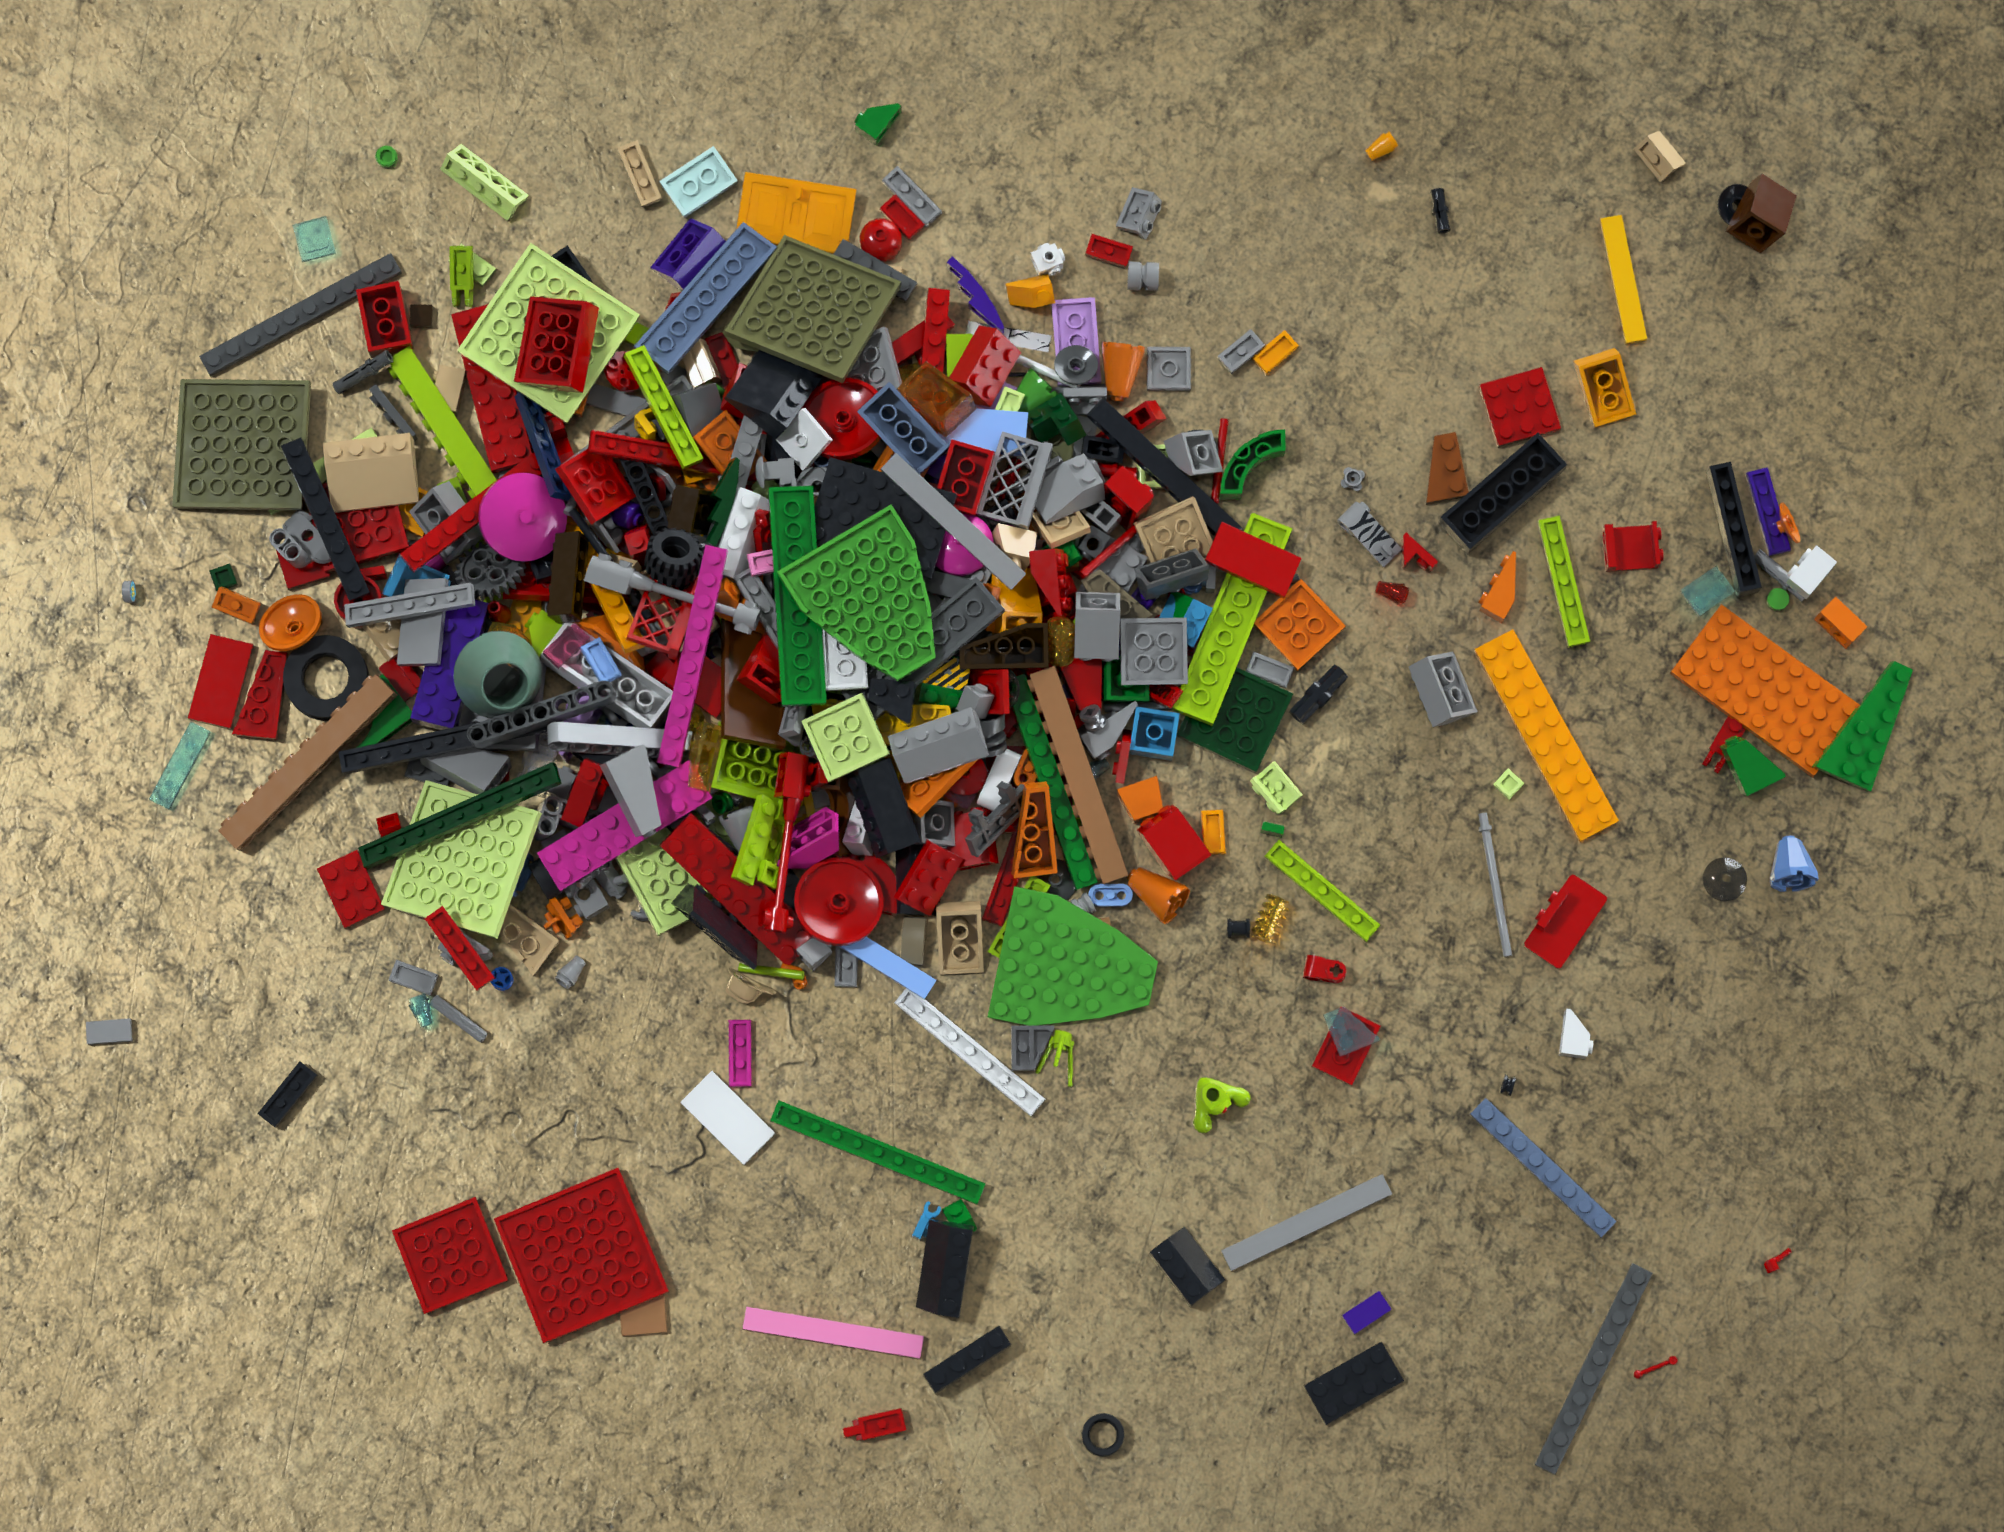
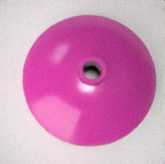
M961 513L994 543L991 530L982 519L977 516ZM946 531L936 566L943 572L955 576L970 575L982 569L984 565Z

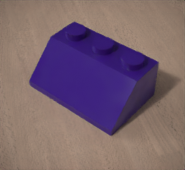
M690 218L650 268L675 288L683 291L726 241L713 227Z

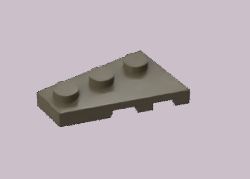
M1100 569L1081 580L1087 592L1120 593V619L1148 618L1153 615Z

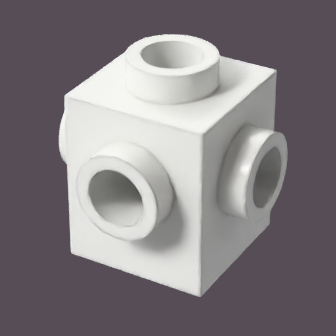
M1046 243L1039 246L1036 251L1031 252V261L1038 276L1044 274L1053 276L1061 271L1060 269H1063L1065 256L1061 248L1057 249L1055 243L1051 245Z

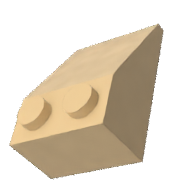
M980 901L938 903L936 905L939 975L983 973Z

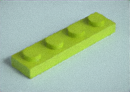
M757 795L731 876L747 886H753L779 805L778 802L765 795Z

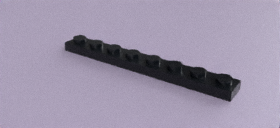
M302 438L281 445L349 602L351 603L370 595V591Z

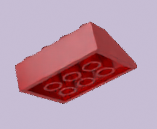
M530 296L514 382L560 391L583 393L599 307L587 301Z

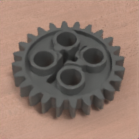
M479 542L478 548L472 545L471 552L464 551L466 557H459L460 563L455 565L457 571H454L457 584L472 583L474 585L475 600L480 596L481 601H484L488 596L490 601L493 600L495 595L501 598V593L503 592L509 595L508 589L517 588L515 582H522L520 576H525L524 569H526L525 561H514L502 557L491 549L488 544L484 545L482 542Z

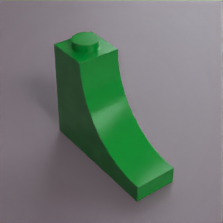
M384 674L380 675V677L398 696L373 720L368 735L356 748L387 742L412 723L410 718L412 714L411 709Z

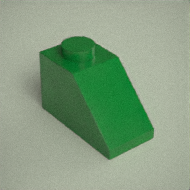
M896 103L867 108L864 113L860 112L854 121L856 123L855 131L877 146L902 112L901 105Z

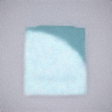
M326 216L293 224L302 262L336 254Z

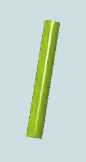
M739 963L738 971L800 980H803L805 972L800 970L757 965L753 970L742 963Z

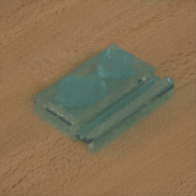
M1717 565L1680 591L1698 617L1735 592L1725 576L1718 570Z

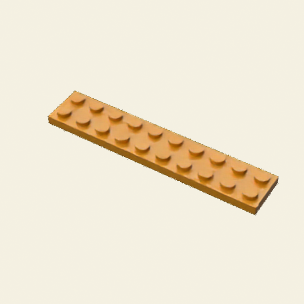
M1512 629L1474 649L1477 658L1579 843L1618 823L1619 820L1514 630Z

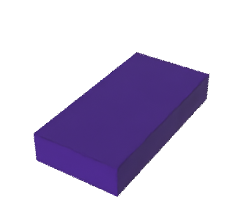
M1380 1291L1343 1314L1342 1317L1353 1334H1356L1392 1309Z

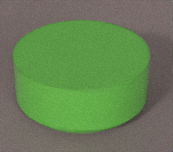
M391 146L380 147L375 155L378 165L385 169L395 166L398 160L397 153Z
M1781 588L1771 590L1766 599L1767 605L1774 611L1785 609L1789 603L1788 593Z

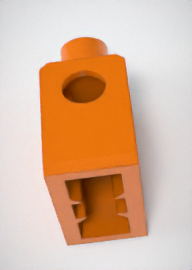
M1157 776L1117 789V796L1133 824L1148 818H1154L1159 814L1158 811L1163 808Z

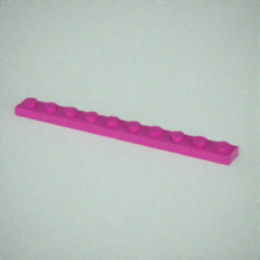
M705 545L657 763L680 767L728 549Z

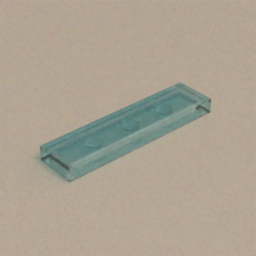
M193 722L189 723L149 798L150 801L170 810L211 734L209 730Z

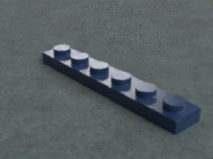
M518 392L515 395V400L548 493L552 498L568 501L572 495L555 470L562 464L541 406Z

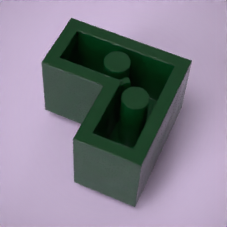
M1061 393L1028 412V425L1038 442L1044 443V441L1060 434L1067 446L1086 436L1078 417Z

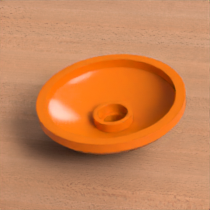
M301 594L286 596L276 601L266 610L259 624V635L264 644L275 651H290L299 648L312 639L318 631L322 620L321 609L317 602L309 596Z

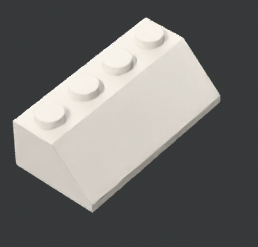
M741 487L736 489L734 503L726 527L716 547L728 549L722 578L727 576L732 582H734V576L749 568L747 554L756 553L753 530L756 528L755 512L759 509L769 511V500Z

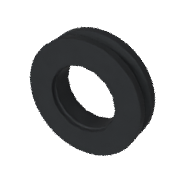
M320 635L312 637L306 644L291 652L285 663L283 683L289 699L301 713L312 719L329 721L332 718L330 716L331 713L338 707L342 708L347 703V697L352 692H358L363 687L362 683L369 677L366 662L354 645L337 636ZM333 657L343 662L347 667L348 683L343 692L335 698L327 700L318 699L306 690L304 683L305 671L316 659Z

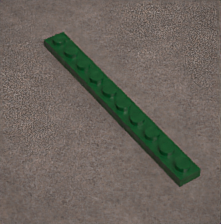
M553 762L358 847L363 867L370 869L561 785L557 765Z

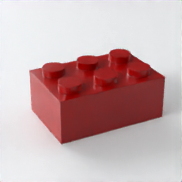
M399 281L356 289L370 357L374 358L385 350L389 351L390 354L399 353L408 346L414 350Z
M979 325L948 381L971 403L991 407L1019 358L1021 351L997 328Z
M951 439L937 488L956 493L957 499L954 507L961 513L976 517L995 453L988 449Z
M1122 466L1104 484L1105 500L1103 501L1121 515L1122 521L1119 524L1126 531L1134 525L1133 523L1147 516L1155 495L1147 484H1142L1137 479L1136 474L1131 469H1126Z

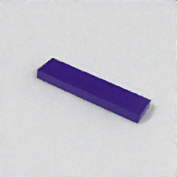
M1768 467L1747 472V481L1769 557L1790 552L1791 548L1786 532L1781 534L1776 524L1780 520L1779 505Z

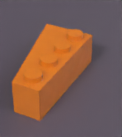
M1046 781L1024 784L1011 872L1013 878L1058 873L1050 793Z

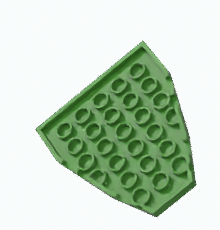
M892 505L887 506L777 571L778 576L802 613L853 655L895 681L901 680L935 659L931 606L921 572L915 541Z
M1014 886L987 1017L1028 1026L1102 1018L1147 1006L1150 1003L1158 961L1122 932L1059 895Z

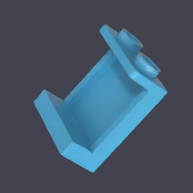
M399 554L382 594L388 597L404 594L405 579L446 578L448 580L450 575L427 565L422 566L414 573Z

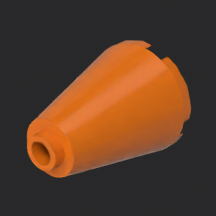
M1102 342L1107 395L1111 396L1110 400L1123 402L1124 398L1129 397L1145 353V347L1139 345L1135 347L1132 344Z
M1141 867L1137 870L1134 868L1127 877V880H1129L1128 886L1157 919L1164 924L1171 922L1177 916L1175 911L1178 907L1183 908L1190 894V890L1186 885Z

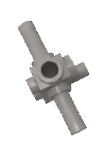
M612 860L576 882V886L582 889L595 877L610 897L614 896L616 899H619L627 892L625 888L628 886L625 874L619 875L612 866Z

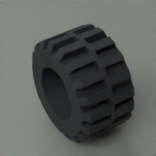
M665 528L662 529V532H655L654 536H651L645 556L644 567H646L647 574H651L650 578L653 580H658L657 583L661 585L664 583L668 587H671V585H675V587H680L681 584L684 586L688 585L689 581L693 582L696 576H698L703 554L702 545L699 544L698 538H693L692 533H686L683 529L676 530V528H671V530Z

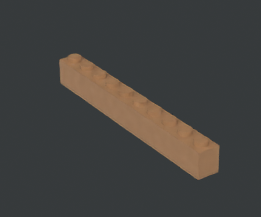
M1053 666L1030 674L1031 679L1027 680L1031 693L1036 692L1038 700L1034 702L1038 713L1043 712L1046 721L1042 722L1046 735L1051 734L1053 742L1049 743L1053 756L1058 754L1060 763L1057 764L1060 776L1065 775L1068 784H1065L1064 787L1067 796L1073 797L1075 805L1071 807L1075 818L1080 817L1082 826H1079L1083 839H1088L1090 846L1086 847L1090 860L1095 859L1097 867L1093 868L1097 881L1102 880L1103 884L1128 876L1056 668Z
M375 674L374 676L370 675L362 683L363 687L358 692H352L346 699L347 703L342 708H336L330 715L332 718L327 723H321L315 730L316 734L311 739H305L299 746L300 750L295 755H289L283 762L285 765L280 770H274L268 776L269 781L264 786H258L252 792L253 797L248 801H243L237 807V812L232 817H227L221 823L222 827L218 831L236 850L242 851L339 754V751L347 747L398 696L380 676Z

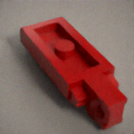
M759 509L755 512L756 528L753 530L756 552L772 549L769 511Z
M902 1408L860 1417L852 1421L853 1426L842 1428L844 1438L856 1436L857 1441L906 1431Z

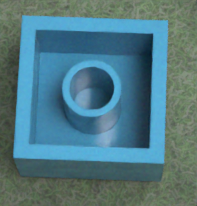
M1136 707L1129 754L1172 761L1180 713Z

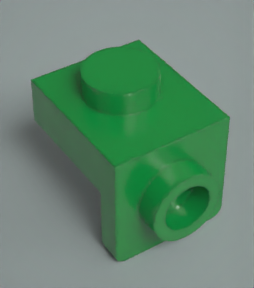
M962 1199L942 1209L948 1222L973 1225V1232L977 1230L976 1224Z

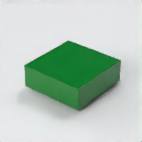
M1264 821L1260 833L1282 838L1285 827Z

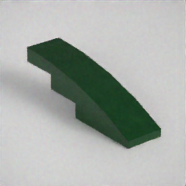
M737 457L730 460L710 495L717 503L707 521L714 524L703 544L716 547L726 527L738 484L740 459Z

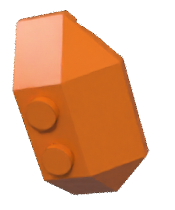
M605 615L582 618L580 622H572L595 639L600 637L604 645L644 672H647L645 658L641 657L637 650L624 654Z

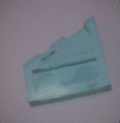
M1345 1007L1323 1015L1340 1057L1380 1041L1377 1035L1371 1032L1364 1023L1354 1017Z

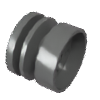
M987 714L986 719H979L989 756L984 758L1000 755L1007 749L1006 734L1003 731L1005 728V714Z

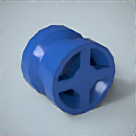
M497 967L491 972L495 977L491 981L495 989L505 991L512 986L513 976L507 968Z

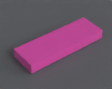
M751 1019L729 1020V1087H752Z

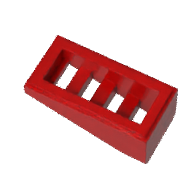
M1149 685V699L1170 709L1184 692L1175 685Z

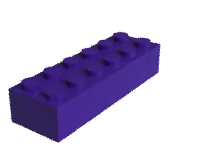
M475 600V606L446 611L441 664L424 667L410 717L414 724L438 730L458 727L464 703L455 689L453 678L454 666L459 653L465 645L484 634L489 616V603Z

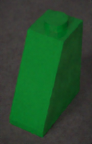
M1733 736L1726 739L1725 744L1720 746L1738 789L1745 796H1749L1786 777L1782 770L1744 738Z

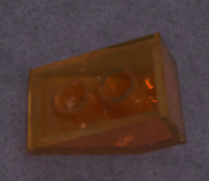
M927 361L897 388L900 394L923 419L944 437H947L977 409L971 393Z

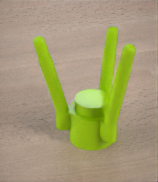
M1055 1030L1054 1037H1050L1049 1044L1035 1071L1036 1074L1040 1073L1052 1047L1057 1050L1054 1067L1058 1066L1061 1052H1066L1068 1049L1069 1087H1072L1074 1041H1071V1033Z

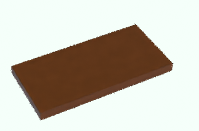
M721 618V738L783 750L786 747V740L779 736L778 733L785 707H781V702L770 704L736 680L763 634L753 630L751 634L737 631L734 629L735 624Z

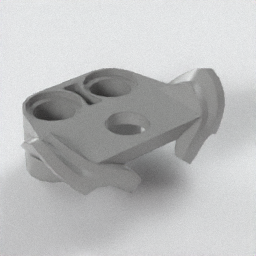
M297 510L282 525L283 529L278 528L272 531L269 537L271 545L295 568H303L313 561L320 564L331 562L318 530L310 522L312 516L302 510ZM307 531H313V538L310 541H304L303 535Z

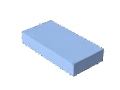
M600 637L580 647L598 681L605 680L610 683L621 677L622 674Z

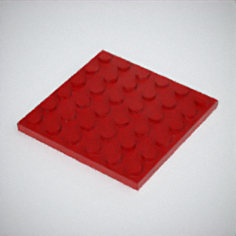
M619 1167L494 1218L543 1344L669 1292Z

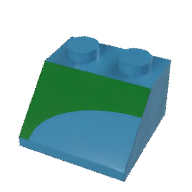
M1174 592L1170 594L1159 618H1187V646L1193 649L1213 608L1182 593Z

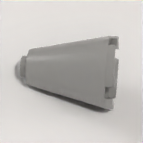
M753 806L729 812L728 818L725 819L723 815L719 816V821L738 853Z

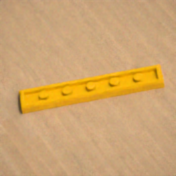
M1622 215L1600 218L1625 344L1647 341Z

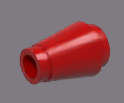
M492 601L488 604L490 620L494 624L504 625L510 620L511 611L508 606L497 601Z

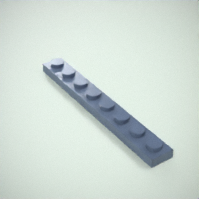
M1485 1098L1473 1110L1470 1116L1597 1236L1601 1238L1617 1222L1488 1099Z

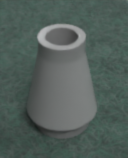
M575 956L556 972L555 980L566 989L574 986L586 964L585 961L579 956Z

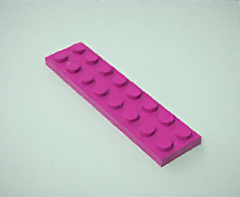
M690 760L653 782L661 826L655 828L656 833L713 798ZM618 803L542 849L537 854L558 889L562 891L647 838H644L643 835L635 837Z

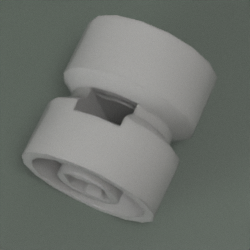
M1129 261L1127 289L1140 290L1141 287H1144L1146 290L1158 291L1159 262H1147L1145 265H1142L1141 262Z

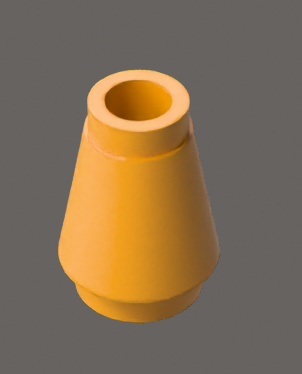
M1387 132L1386 134L1382 133L1365 151L1373 161L1395 151V148L1399 145L1392 134Z

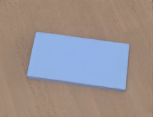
M941 406L938 435L948 446H950L951 439L996 453L1002 431L1026 438L1028 412ZM1005 438L1003 447L1006 453L1018 448L1015 441ZM1018 451L1012 456H1022V454Z

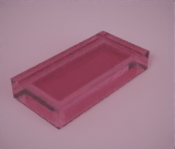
M573 623L543 651V655L559 669L580 650L581 646L590 641V637Z

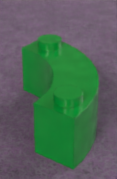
M1285 429L1262 433L1249 442L1244 443L1233 454L1222 477L1219 500H1241L1244 482L1251 471L1266 460L1284 457L1286 451Z

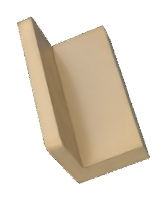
M1660 131L1648 135L1634 148L1635 152L1660 182L1665 181L1676 169L1686 164Z

